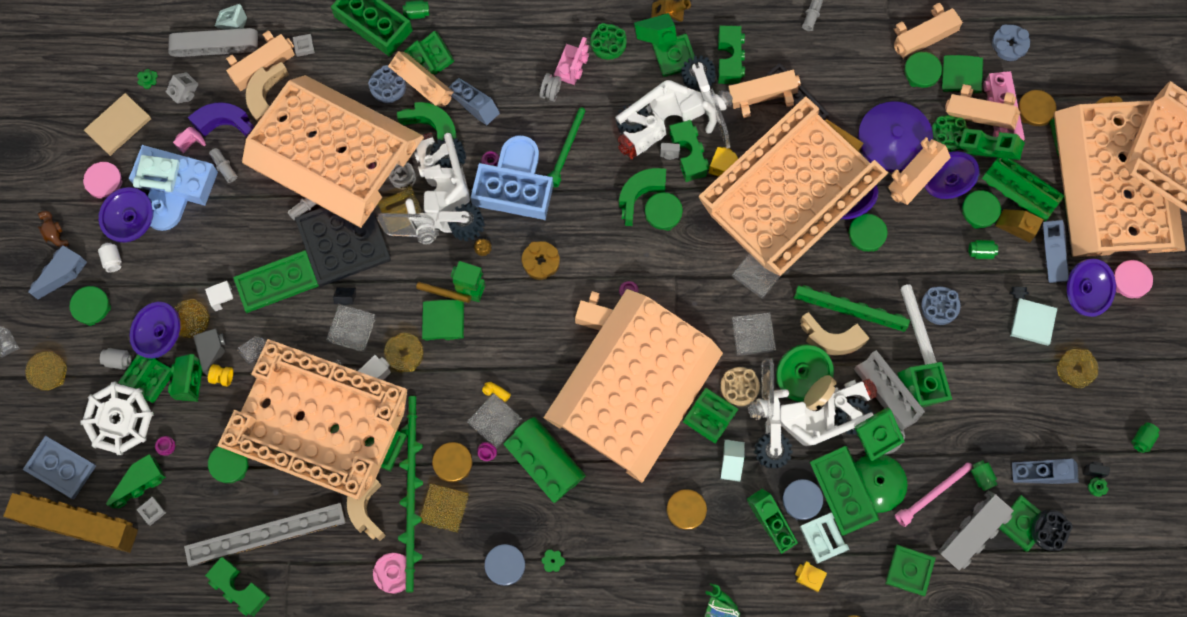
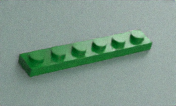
M798 286L794 299L902 332L906 331L910 322L909 319H906L901 314H889L884 309H873L868 307L867 304L860 302L853 303L848 298H837L825 291L817 292L809 286Z

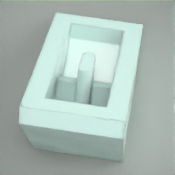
M237 4L220 10L215 27L224 30L243 29L247 16L242 6Z
M725 440L720 479L741 480L745 442Z

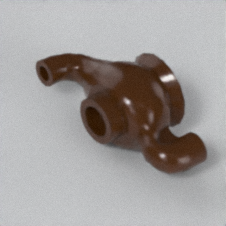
M47 210L39 212L38 216L44 222L38 228L45 242L47 243L49 240L58 247H62V245L65 247L69 246L67 239L64 241L60 239V233L63 230L58 221L53 222L52 214Z

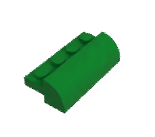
M997 158L982 178L988 185L1001 191L1004 196L1017 202L1020 207L1042 218L1044 222L1047 221L1064 197L1062 193L1012 159Z
M536 417L520 425L514 431L515 433L503 443L553 503H556L586 476Z

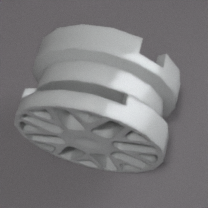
M546 73L540 90V98L545 99L547 97L550 101L555 102L557 99L556 95L560 90L562 77H553L552 74Z
M406 163L404 167L396 164L389 174V179L393 186L404 190L414 185L416 173L409 163Z

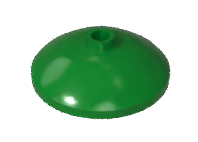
M809 344L799 345L787 351L781 358L776 371L779 388L781 390H788V398L798 402H804L807 392L816 381L826 375H830L832 378L834 375L833 364L828 354L821 348ZM803 367V371L798 373L799 368Z
M866 455L855 463L877 513L891 511L903 501L907 492V477L903 468L896 460L887 455H882L870 461ZM877 478H882L883 484H879Z

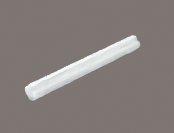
M910 284L901 287V292L925 365L937 363L912 286Z

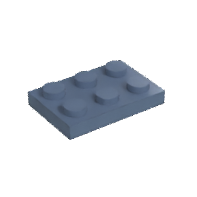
M45 436L23 470L74 500L96 465Z

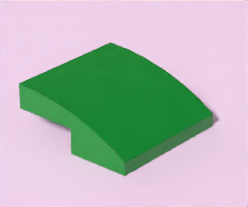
M433 31L421 42L417 40L404 51L433 75L455 61L436 31Z
M964 55L944 56L943 92L961 91L964 84L970 85L973 93H982L983 58Z
M459 300L423 302L422 339L454 340L464 338V302Z
M137 355L118 383L135 389L140 388L144 399L154 404L173 375L170 367L162 364L155 358L149 359Z
M705 388L683 423L716 444L737 413L738 408Z

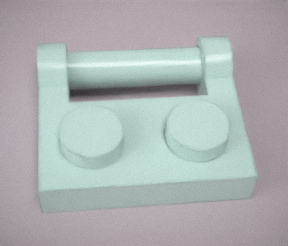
M141 155L133 186L135 188L149 187L173 192L180 166L179 160ZM149 176L164 178L168 180L166 182L147 180L144 179V177Z
M832 513L800 526L817 564L850 550L838 531ZM823 523H827L838 548L833 549L822 526Z

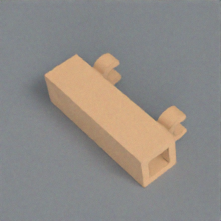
M938 3L931 10L934 18L907 31L903 22L896 24L897 28L894 29L897 35L894 43L895 51L905 59L959 31L963 22L955 10L952 8L944 12L942 5Z
M268 30L263 34L267 44L237 62L233 55L226 58L231 66L226 71L240 91L247 87L251 77L261 67L267 72L271 66L280 62L284 63L295 55L292 50L294 45L289 38L285 39L282 34L274 38Z
M397 52L388 67L435 106H446L451 101V96L454 92L405 52Z
M794 70L731 85L729 86V94L733 109L741 107L743 118L751 116L749 105L784 96L786 107L794 106L792 94L798 93V86H801L799 75L795 76Z
M964 84L961 96L952 94L950 100L946 103L945 109L950 116L1015 130L1020 115L1017 106H1014L1016 97H1014L1013 93L1006 92L1004 104L971 98L973 89H970V85Z
M925 137L921 142L923 149L901 173L897 169L893 172L892 178L894 181L888 186L893 200L906 205L912 201L951 158L946 145L932 139L928 141V138Z
M592 291L589 303L580 301L575 323L600 330L613 310L597 305L599 293Z

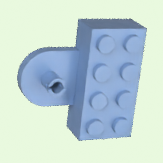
M515 136L507 140L502 147L497 167L479 163L471 194L472 206L546 220L553 190V177L535 174L539 160V150L532 139L526 136Z
M144 145L141 146L129 177L132 183L137 174L141 155L175 159L180 162L173 192H166L164 189L141 187L150 191L148 197L152 202V209L154 210L150 226L160 231L169 230L180 221L187 201L206 205L218 172L211 163ZM144 177V179L161 182H166L168 180L157 177Z

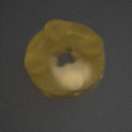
M400 333L388 340L384 354L391 368L399 372H411L422 362L424 351L422 344L416 336L409 333ZM407 348L409 354L401 357L399 351Z
M1072 349L1060 358L1057 371L1063 382H1067L1074 388H1083L1097 378L1098 363L1089 350ZM1076 364L1082 367L1081 373L1073 369Z

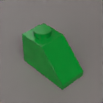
M669 13L634 23L638 40L658 45L677 40L675 24Z

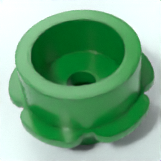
M1092 478L1088 484L1089 492L1096 497L1105 495L1108 492L1107 482L1102 478Z

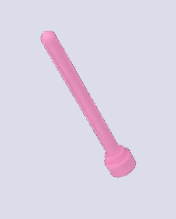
M966 463L909 509L898 511L895 514L897 521L903 527L910 524L914 514L973 468L972 464Z

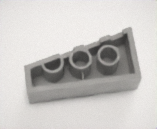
M989 490L984 495L986 500L981 503L978 502L973 508L974 514L972 517L968 516L961 522L959 526L961 530L959 532L954 531L938 550L958 570L961 568L965 569L972 561L970 558L975 553L979 554L985 547L984 543L989 538H994L999 532L998 528L1001 524H1006L1013 516L1012 512L1014 510Z

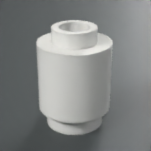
M112 243L101 245L98 253L106 272H115L121 269L122 261L117 245Z

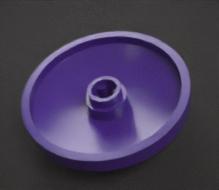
M885 102L875 106L864 116L858 130V140L864 143L861 148L864 157L870 163L875 160L887 172L892 173L896 169L901 173L923 149L921 142L925 137L928 138V141L933 140L932 127L926 116L914 106L903 102Z

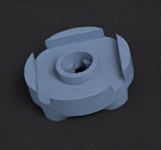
M1002 25L992 39L993 50L995 48L997 55L1007 61H1015L1023 57L1030 47L1028 31L1016 25ZM1013 40L1015 44H1013V46H1010L1009 42L1006 41Z

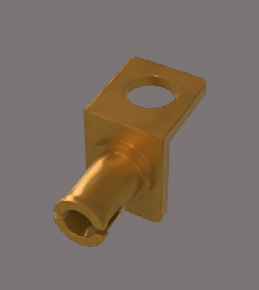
M658 0L652 4L651 18L669 13L671 18L682 22L684 10L691 7L690 0H679L677 2L674 0ZM661 5V10L659 13H656L657 7Z

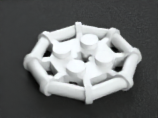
M111 382V385L88 396L89 401L83 420L80 422L92 442V447L123 455V452L146 441L145 437L154 413L151 412L140 388L135 389L120 385L117 382ZM118 392L130 395L127 400L118 398ZM111 394V399H109V401L104 403L100 402V399ZM135 400L143 413H137L136 408L132 404ZM95 406H98L95 419H91ZM119 413L121 419L115 424V420L112 417ZM143 417L139 432L134 430L137 419ZM94 423L100 428L99 436H97L92 426ZM130 433L134 436V438L122 444L121 438L128 436ZM106 436L114 438L115 444L104 442L103 439Z

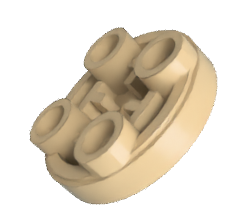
M736 367L724 374L720 389L722 396L730 404L746 406L756 399L760 384L753 370Z

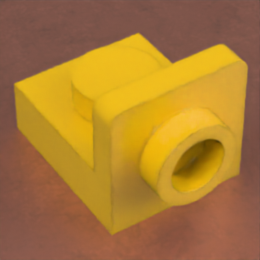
M806 561L803 565L799 564L795 575L798 578L796 582L819 592L827 573Z

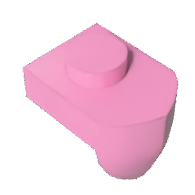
M188 127L183 133H179L173 142L183 154L195 141L203 146L206 145L202 135L194 127Z

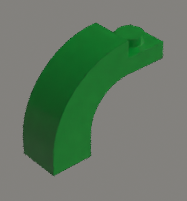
M415 102L414 110L403 109L397 112L398 122L403 126L418 123L428 124L436 130L438 140L444 141L443 138L446 133H450L453 140L457 139L451 118L438 106L425 102Z
M652 168L643 170L632 176L625 183L619 197V208H622V219H625V226H633L634 204L641 195L649 192H665L666 169Z

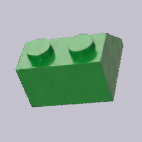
M194 354L177 357L175 364L173 363L171 373L173 379L169 383L168 392L175 400L198 402L203 373L200 360Z
M942 362L909 367L897 373L900 381L922 408L952 400Z

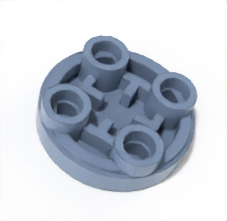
M385 65L374 72L368 82L373 97L383 103H392L399 100L406 91V81L390 69L389 65Z
M941 286L930 288L921 301V310L925 318L937 325H945L952 322L960 312L958 293Z
M796 480L787 486L782 496L786 512L796 520L813 518L819 513L823 505L821 490L809 480Z
M503 544L494 547L485 559V571L492 582L498 585L507 586L516 583L521 579L525 570V560L522 553L512 545Z

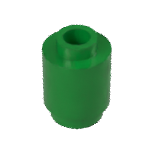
M406 1V5H403V15L407 16L408 20L429 16L428 1Z
M975 240L969 243V257H974V259H994L998 255V244H995L994 240Z
M1148 422L1141 425L1132 440L1134 449L1141 453L1150 452L1159 437V428Z
M982 460L972 465L974 469L971 470V473L979 488L981 487L983 491H986L998 485L996 482L997 477L989 462L984 463Z

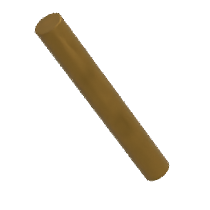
M418 282L416 285L418 290L466 303L471 301L470 295Z

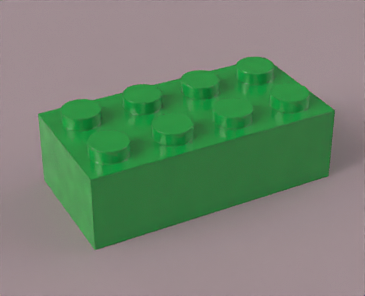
M336 0L331 6L336 19L389 57L413 31L410 20L382 0Z

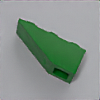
M149 454L132 464L107 501V506L112 509L121 508L126 505V501L129 499L137 498L143 495L144 490L149 487L153 488L161 484V480L166 477L156 459Z
M762 488L746 499L755 516L781 554L798 543L769 492Z

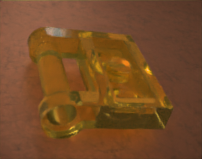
M411 186L382 200L381 198L378 203L390 231L411 223V220L408 216L406 203L388 211L386 206L410 197L413 200L416 214L423 213Z

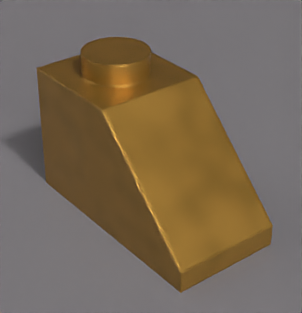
M1003 209L995 226L1030 243L1036 236L1043 219L1027 211Z

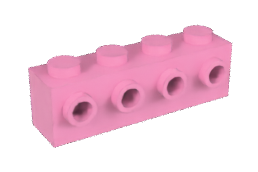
M1011 71L990 73L983 82L984 91L987 92L988 96L987 101L1004 104L1006 92L1013 93L1014 97H1016ZM1016 99L1014 106H1017V108H1018L1017 99ZM1020 115L1015 130L994 126L993 137H998L999 132L1018 134L1023 141L1025 140Z

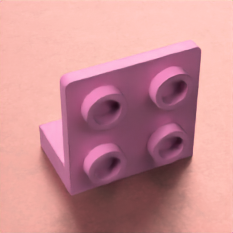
M582 38L579 48L566 44L554 77H562L561 81L575 85L577 79L580 80L583 69H581L582 65L587 63L589 53H587L589 49L587 38Z

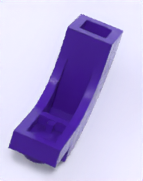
M213 103L203 106L188 117L192 125L204 137L221 125L234 126L246 137L254 129L253 125L249 122L250 119L246 112L228 103Z

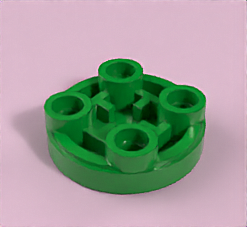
M601 23L591 35V49L596 56L602 59L611 60L618 58L626 49V33L616 25Z
M917 52L908 58L904 67V73L910 86L927 88L935 85L942 74V65L933 54Z
M950 115L938 117L932 126L933 140L946 145L948 152L961 149L959 145L963 131L968 129L966 121L963 118Z
M978 190L970 193L965 198L961 210L965 220L973 228L979 229L989 227L997 221L1001 213V205L992 193Z
M666 192L657 193L647 201L645 218L651 226L669 231L681 220L682 204L673 194Z
M863 214L856 217L849 228L850 243L862 251H877L887 238V227L881 218L873 214Z
M94 286L79 289L70 300L69 307L72 316L80 323L89 326L100 322L111 310L110 301L106 293Z
M219 446L212 451L208 459L210 474L222 483H234L242 480L249 466L247 457Z

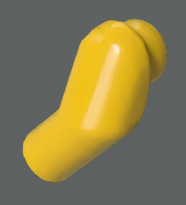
M486 382L482 388L485 395L493 393L504 402L511 396L505 389L492 382Z

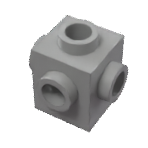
M187 72L176 74L169 81L166 93L177 104L189 102L194 97L198 83Z

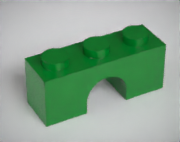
M719 26L718 50L728 51L732 57L719 59L718 84H739L741 77H745V66H742V61L745 59V50L741 48V44L745 42V33H741V26Z
M691 120L670 125L669 136L672 144H680V148H686L691 153L688 157L680 159V168L685 182L706 177L710 167L707 158L704 159L702 154L704 153L703 145L697 140L698 131L696 126L692 125Z
M964 129L959 146L967 154L1020 160L1025 142L1018 134L999 132L998 137H993L985 134L982 130Z
M459 261L457 267L454 266L451 273L456 291L470 295L472 301L480 302L486 286L485 281L481 279L483 275L482 268Z
M221 557L205 575L209 579L207 583L215 590L220 588L224 592L222 596L230 603L235 601L239 605L237 609L245 616L248 614L255 616L270 597L253 583H250L246 589L237 591L234 581L241 571L227 559Z

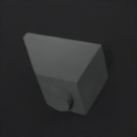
M217 329L193 336L202 370L207 376L212 364L217 365L225 352V337Z

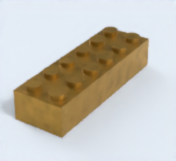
M20 492V495L12 493L4 513V517L18 523L128 553L131 552L138 532L137 529L132 527L133 523L127 522V520L117 517L114 520V518L99 512L93 513L84 508H74L62 502L56 503L50 499L34 497L25 492Z

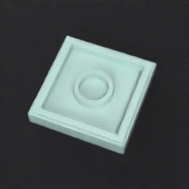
M1019 298L1010 336L1048 346L1051 342L1057 308Z

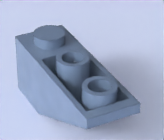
M458 78L448 87L454 92L452 97L485 125H488L500 114L490 97L462 79Z
M1063 220L1043 222L1049 283L1068 281Z
M62 245L54 253L51 262L43 268L40 277L32 283L29 293L36 299L42 298L75 279L87 262L80 255Z
M1074 459L1012 463L1014 483H1079L1078 465Z

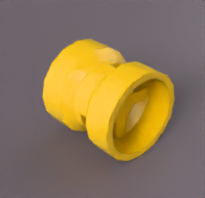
M212 364L208 373V382L211 384L221 383L222 386L226 387L230 386L233 379V368H221L219 365Z

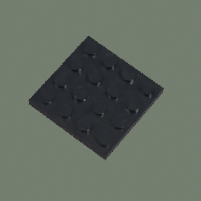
M325 208L295 217L319 287L391 261L373 211L361 228Z

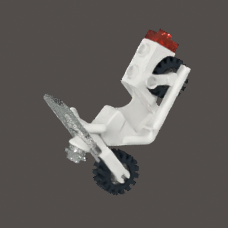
M693 56L694 60L689 58L688 63L684 62L682 77L686 87L671 80H666L634 104H628V108L624 106L623 111L621 109L618 111L619 115L617 114L615 117L618 130L621 133V136L618 137V148L624 156L627 154L630 159H633L635 156L646 151L655 142L661 140L666 135L664 125L666 117L678 115L682 117L683 121H688L703 115L705 110L709 116V122L705 129L706 133L710 134L717 123L726 149L730 148L728 130L721 110H726L727 106H731L733 98L728 91L720 90L717 95L714 93L713 88L710 89L712 83L714 84L716 74L713 62L709 61V58L703 59V56H700V59H697V56Z
M432 132L423 134L424 138L418 145L417 151L414 152L417 162L421 164L418 167L421 177H425L428 184L437 186L434 191H426L424 193L425 213L416 214L413 200L407 199L406 207L408 214L380 213L377 220L386 234L390 236H414L423 244L432 243L439 235V229L443 232L452 233L456 239L458 238L461 241L463 238L465 241H469L468 238L474 240L475 235L477 237L480 236L479 231L483 232L485 223L480 210L474 205L467 204L470 201V193L462 168V164H465L464 159H466L462 143L456 138L453 140L450 133L444 135V141L437 140L438 144Z
M773 358L763 360L762 399H757L755 403L753 401L750 402V407H748L751 418H755L758 421L763 416V419H767L766 434L762 435L757 440L758 443L755 444L756 450H754V453L757 455L756 459L766 468H780L791 459L790 455L793 453V450H791L792 444H789V439L781 434V426L804 446L818 444L844 432L852 435L857 434L854 426L873 416L872 410H869L870 406L864 402L877 397L875 393L877 388L874 382L870 381V379H865L856 383L853 380L845 383V388L838 390L836 387L831 398L821 406L819 411L809 410L804 402L780 406L778 398L788 397L789 391L786 389L774 390ZM847 396H854V397H857V398H859V399H849V400H847L845 397H847Z

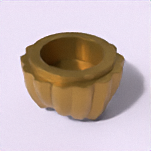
M478 239L474 244L475 253L478 255L486 256L492 250V245L487 239Z

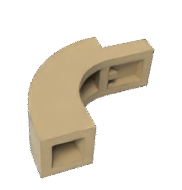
M282 62L271 66L267 72L261 67L254 73L247 85V106L257 123L270 107L266 102L269 89L289 75Z
M809 312L802 316L800 321L802 329L807 334L810 333L807 342L810 345L821 348L828 355L850 354L860 349L869 340V337L858 324L844 333L831 334L822 329Z
M375 479L373 486L359 500L347 496V510L351 522L360 533L367 528L365 532L373 540L377 538L381 541L386 535L370 520L367 513V504L370 497L382 486Z

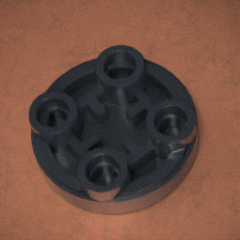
M1044 510L1033 520L1031 527L1032 538L1042 549L1050 551L1062 550L1072 530V523L1059 511Z

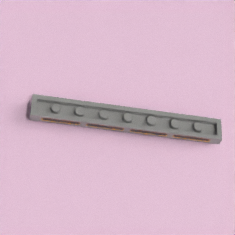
M334 504L184 546L188 566L191 567L221 557H227L345 524L346 520L342 504Z

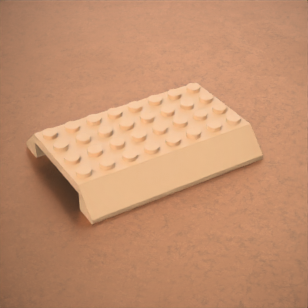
M1170 81L1150 103L1124 165L1131 176L1187 212V92Z
M804 97L699 195V199L711 217L765 269L779 276L791 267L888 174L875 160L871 163L867 161L818 115L819 108L807 97Z
M626 289L543 418L559 429L562 427L626 469L627 474L643 483L723 353L712 339L649 297Z

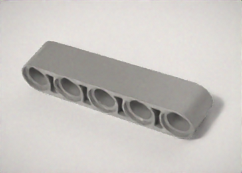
M251 28L183 32L169 35L168 53L174 57L248 53L258 50V31Z

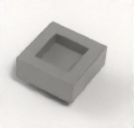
M311 34L293 37L297 57L315 53Z
M661 143L660 157L668 160L679 158L680 144Z
M151 497L137 509L150 526L166 514L154 497Z

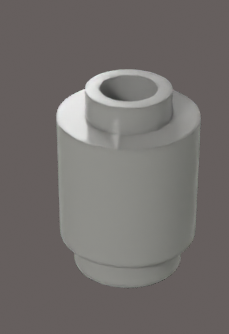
M108 348L107 350L103 349L100 354V364L105 367L124 370L131 363V355H129L127 350Z

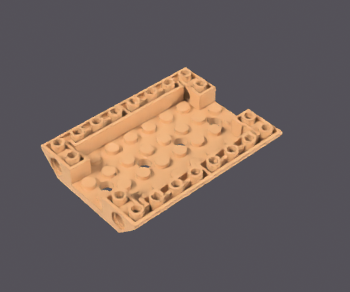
M304 75L287 82L246 138L242 163L361 228L382 198L378 192L396 164L404 167L424 137ZM282 116H288L284 122H279ZM317 131L314 137H308L311 132ZM341 147H347L344 153H338V150ZM377 163L374 169H368L369 164Z
M1152 101L1080 104L1054 112L1072 257L1106 256L1119 251L1147 250V253L1186 250L1180 207L1131 176L1124 165L1125 162L1120 161L1118 157L1119 154H1124L1128 157ZM1119 118L1122 121V125L1117 126L1113 119ZM1124 190H1129L1131 192V199H1128L1124 196ZM1129 227H1134L1137 230L1136 236L1129 233Z
M267 339L251 373L256 378L250 394L242 411L234 410L217 446L359 500L373 486L405 411L407 389ZM270 399L271 404L269 407L263 408V401ZM299 412H305V417L297 421L296 415ZM338 424L339 431L332 434L330 432L331 427ZM373 437L374 444L367 447L365 445L366 439Z

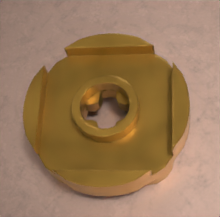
M547 242L530 243L522 255L524 270L530 277L537 280L547 279V277L554 275L560 265L558 250ZM540 256L544 257V260H546V262H542L541 265H539L538 261L536 260Z

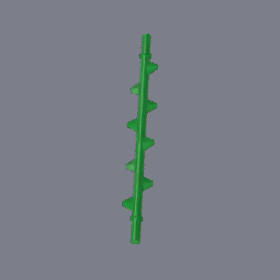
M416 396L408 397V424L401 428V432L408 435V458L399 463V467L407 471V496L399 502L400 505L407 508L406 532L398 536V540L406 544V569L404 572H406L405 592L407 593L414 592V563L422 559V555L414 551V529L422 521V518L415 514V489L423 485V481L415 477V456L423 448L422 444L416 442Z

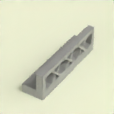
M877 350L872 352L866 361L854 368L884 408L888 407L891 409L901 430L916 423L925 412ZM874 359L878 363L879 367L874 363ZM911 406L917 412L916 414L912 411Z

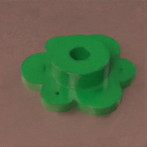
M149 69L139 72L137 74L138 84L145 89H149L157 83L158 74Z
M547 550L545 557L542 558V563L545 564V571L552 572L554 570L558 572L560 567L565 564V559L561 557L559 551Z

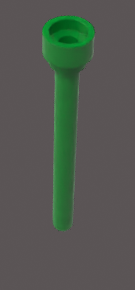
M583 107L578 109L554 170L547 175L548 177H553V187L557 188L560 185L561 170L585 114V108Z

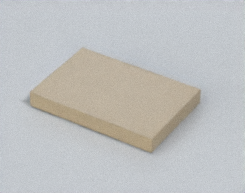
M125 93L85 128L84 131L111 156L150 121L151 117Z

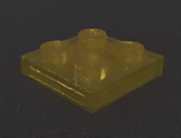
M430 483L420 516L422 518L420 523L458 533L469 494Z

